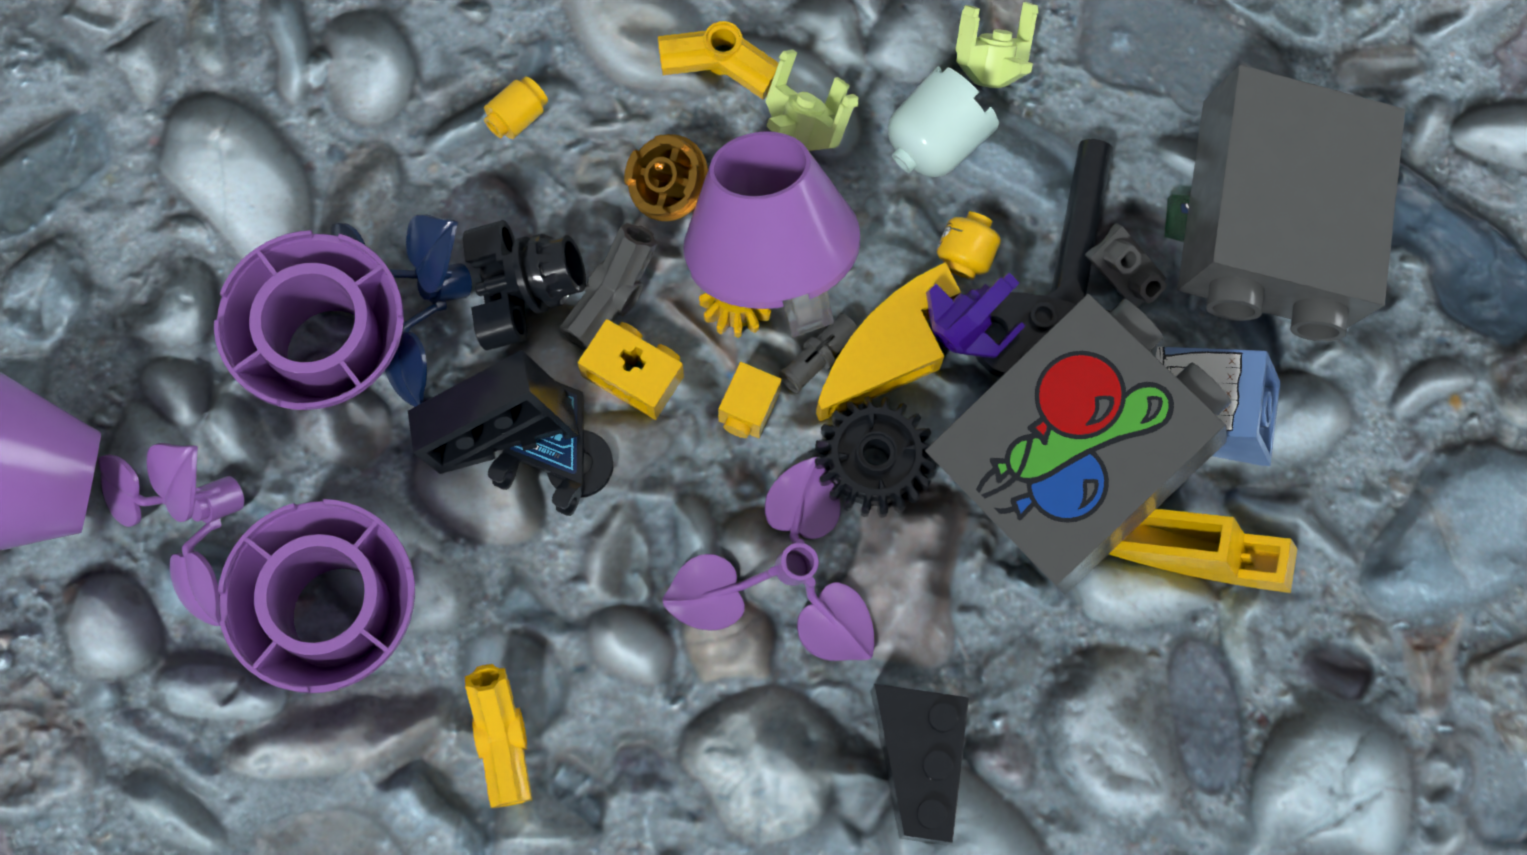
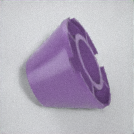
M755 132L729 141L714 155L684 238V257L692 279L710 296L739 307L754 309L783 307V300L797 298L808 294L809 299L815 298L831 289L846 276L859 254V223L852 208L803 143L792 136L779 132Z
M312 230L276 237L246 255L236 265L223 284L220 291L222 298L218 308L217 320H214L215 342L220 357L229 373L243 388L255 397L278 407L293 410H314L331 407L355 397L366 390L382 375L399 346L403 331L404 311L398 285L386 264L376 253L361 242L342 234L338 236L313 234ZM327 311H342L355 315L351 335L345 344L334 354L313 362H297L288 359V347L293 334L310 317Z
M1 372L0 551L82 533L101 432Z
M331 499L298 505L292 503L272 511L261 518L242 535L233 547L222 569L219 580L218 593L220 594L221 621L219 623L224 638L235 657L244 667L263 681L273 686L299 693H324L339 690L363 680L376 671L388 660L401 643L410 624L415 602V580L411 562L404 546L394 532L377 516L359 506ZM350 569L360 572L364 581L365 594L361 611L353 624L342 634L330 640L316 643L302 642L295 629L294 610L298 597L305 586L317 576L331 570Z

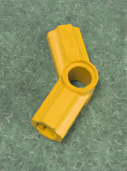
M719 21L710 25L706 31L658 36L663 76L711 70V72L718 75H728L762 100L767 97L778 62L742 38L741 31L735 24L728 21ZM720 45H727L732 49L720 52L714 48Z
M494 664L478 666L471 674L465 676V689L473 714L472 728L476 750L479 758H483L490 807H507L532 801L524 752L527 749L526 730L520 707L515 708L505 668H498Z

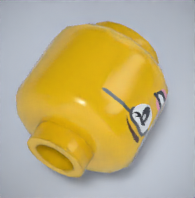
M969 211L966 218L954 217L948 221L937 247V255L943 263L946 262L952 274L974 280L976 275H983L989 272L1001 244L999 234L990 228L993 222L990 218Z

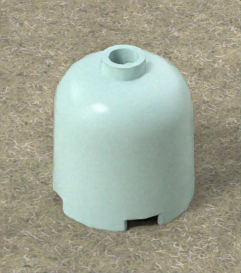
M937 66L900 105L889 120L888 136L891 145L895 149L892 157L908 173L915 170L928 177L944 176L954 170L998 129L999 121L991 107L986 112L983 111L974 99L979 91L967 79L949 67L942 72L941 68Z

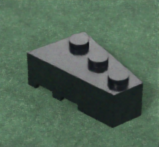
M523 350L514 353L408 410L413 453L439 474L496 459V451L521 445L523 451L537 448L536 440L563 433L565 440L579 436L574 409L568 392Z
M874 684L870 693L888 774V784L899 839L949 845L953 843L969 697Z

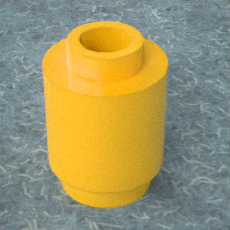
M525 76L520 81L514 80L484 106L487 115L484 118V122L498 138L506 136L513 140L544 112L543 107L548 103V98L540 86L531 78Z

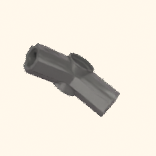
M629 223L619 228L606 259L596 267L587 281L586 293L559 327L561 333L572 343L586 350L606 319L614 323L619 315L625 316L633 308L643 291L644 284L640 280L658 244L653 237L654 233L643 226Z

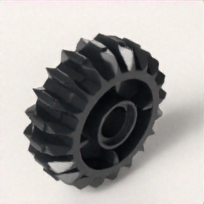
M867 396L863 400L862 410H859L858 406L853 401H850L846 404L847 416L835 410L831 415V420L835 426L823 424L820 433L825 439L817 440L815 444V451L823 455L815 459V468H825L828 470L820 476V485L828 486L831 483H835L836 485L830 491L829 498L834 501L843 494L847 496L843 507L846 511H850L855 502L862 504L860 511L862 517H868L871 506H877L880 518L886 517L889 503H891L897 513L904 512L906 506L903 497L909 502L916 504L920 499V494L916 488L927 490L931 480L925 474L934 473L936 469V463L927 459L930 458V455L925 451L931 444L923 443L931 436L930 428L916 430L915 428L920 423L921 416L916 413L908 419L905 418L904 414L907 408L905 403H900L896 411L888 409L890 405L888 397L882 398L880 407H874L873 400ZM868 449H879L886 455L887 462L882 465H872L865 460L863 453Z

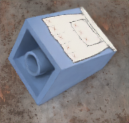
M1157 347L1156 358L1175 376L1193 362L1211 376L1231 399L1232 403L1218 415L1226 424L1227 442L1212 456L1255 465L1271 466L1280 380L1268 352L1262 350Z

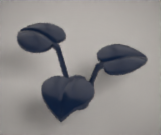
M428 214L414 216L407 228L406 250L410 262L416 267L415 270L389 269L394 278L417 279L420 296L424 300L432 302L431 306L403 322L399 346L390 364L385 369L387 378L395 392L405 402L414 407L424 402L427 360L420 339L416 334L409 331L414 325L435 312L446 310V301L467 298L472 290V279L468 268L462 263L449 265L458 221L441 219ZM335 223L331 226V235L338 236L342 234L365 245L361 235L353 226L347 223Z

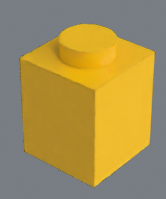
M740 361L718 408L719 422L724 424L723 428L740 438H748L751 435L760 439L780 395L782 379Z

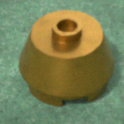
M676 134L657 135L644 144L640 150L635 149L631 153L626 164L624 181L625 185H628L633 203L641 213L657 221H673L694 212L708 172V166L702 151L690 139Z

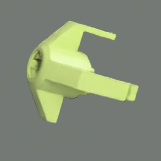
M1023 2L1017 38H1012V32L1000 29L993 30V34L984 33L977 37L980 8L965 5L961 14L955 51L957 53L956 62L966 75L977 85L989 88H1003L1031 73L1033 63L1028 61L1038 14V5Z
M793 49L783 51L779 56L780 61L766 98V104L772 117L769 118L766 126L771 132H779L796 138L804 144L808 151L831 149L839 146L854 107H858V96L855 94L846 95L850 85L839 77L834 78L825 104L811 93L795 92L786 83L797 52Z

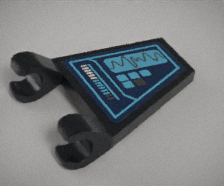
M557 382L569 394L579 436L565 440L563 433L536 440L537 448L523 451L521 445L504 449L490 465L488 477L492 480V484L495 487L507 490L515 479L519 463L522 462L564 479L553 493L552 503L556 506L557 512L571 516L578 506L584 488V394L580 390Z

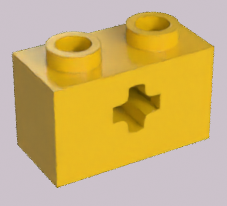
M606 319L577 362L581 376L657 420L684 378L683 363L680 362V356L665 345L658 344L657 347H654L642 340L643 335L633 326L625 322H620L617 325ZM637 361H640L642 364V370L638 367H633L630 372L626 370V363L635 365Z

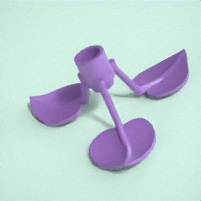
M157 443L148 449L146 462L150 483L159 496L145 497L139 494L140 486L136 472L125 460L111 454L99 457L98 464L101 471V488L104 500L110 513L120 524L127 527L139 524L141 521L140 506L145 507L158 504L166 505L170 515L178 522H185L192 518L197 522L202 520L206 523L183 544L182 553H176L170 557V575L174 590L184 607L201 621L210 625L220 626V594L218 593L216 575L206 558L194 551V548L212 530L221 527L220 518L240 511L243 508L244 496L238 482L234 478L226 476L196 488L198 446Z
M818 457L799 462L786 470L773 483L767 493L764 504L767 522L776 530L791 531L790 540L792 544L777 556L774 567L736 583V571L726 559L714 554L694 557L680 568L663 596V605L673 617L690 627L700 630L716 631L728 628L736 623L744 613L745 605L739 591L777 576L786 585L797 586L802 583L805 585L807 598L812 604L805 607L799 613L797 631L802 645L808 652L828 661H866L872 658L874 652V629L865 602L854 589L838 582L827 585L818 597L815 594L814 588L816 580L812 577L818 569V556L811 546L805 544L804 540L798 537L800 534L807 539H819L834 529L840 517V499L833 501L829 498L830 491L834 487L833 483L828 486H821L819 483V478L826 472V469L815 468L814 462Z

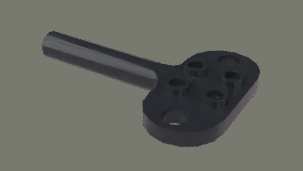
M1085 139L1078 145L1050 293L1034 295L1025 292H1010L990 313L991 322L1000 324L1005 330V335L1017 323L1022 322L1025 327L997 357L976 356L977 361L989 373L1001 378L1086 296L1092 263L1085 254L1095 247L1113 151V147L1109 143L1099 139Z

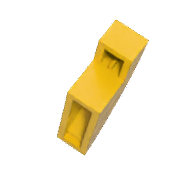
M946 262L917 276L892 293L869 314L852 334L835 360L822 388L816 411L819 421L830 418L835 410L839 412L846 411V404L850 401L860 405L867 396L874 399L940 370L944 354L926 321L930 319L926 291L932 285L937 284L952 300L961 294Z
M1155 509L1109 555L1192 577L1291 593L1298 549L1291 538L1245 534L1234 517Z

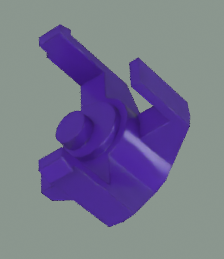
M1008 272L1003 278L1000 277L991 287L985 283L980 289H971L965 295L959 294L954 300L937 284L932 285L926 291L934 336L953 353L988 358L997 357L1025 325L1022 322L1017 323L996 344L985 333L992 324L990 313L1017 287L1019 282Z

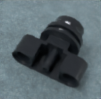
M504 220L465 230L463 233L465 262L470 263L474 268H480L481 282L476 283L475 292L479 296H484V304L471 307L476 338L480 346L486 351L519 343L527 339L524 304H527L535 313H543L548 311L550 307L562 306L572 294L585 290L586 272L583 259L577 244L569 235L553 238L541 233L531 238L524 236L515 240L510 226Z

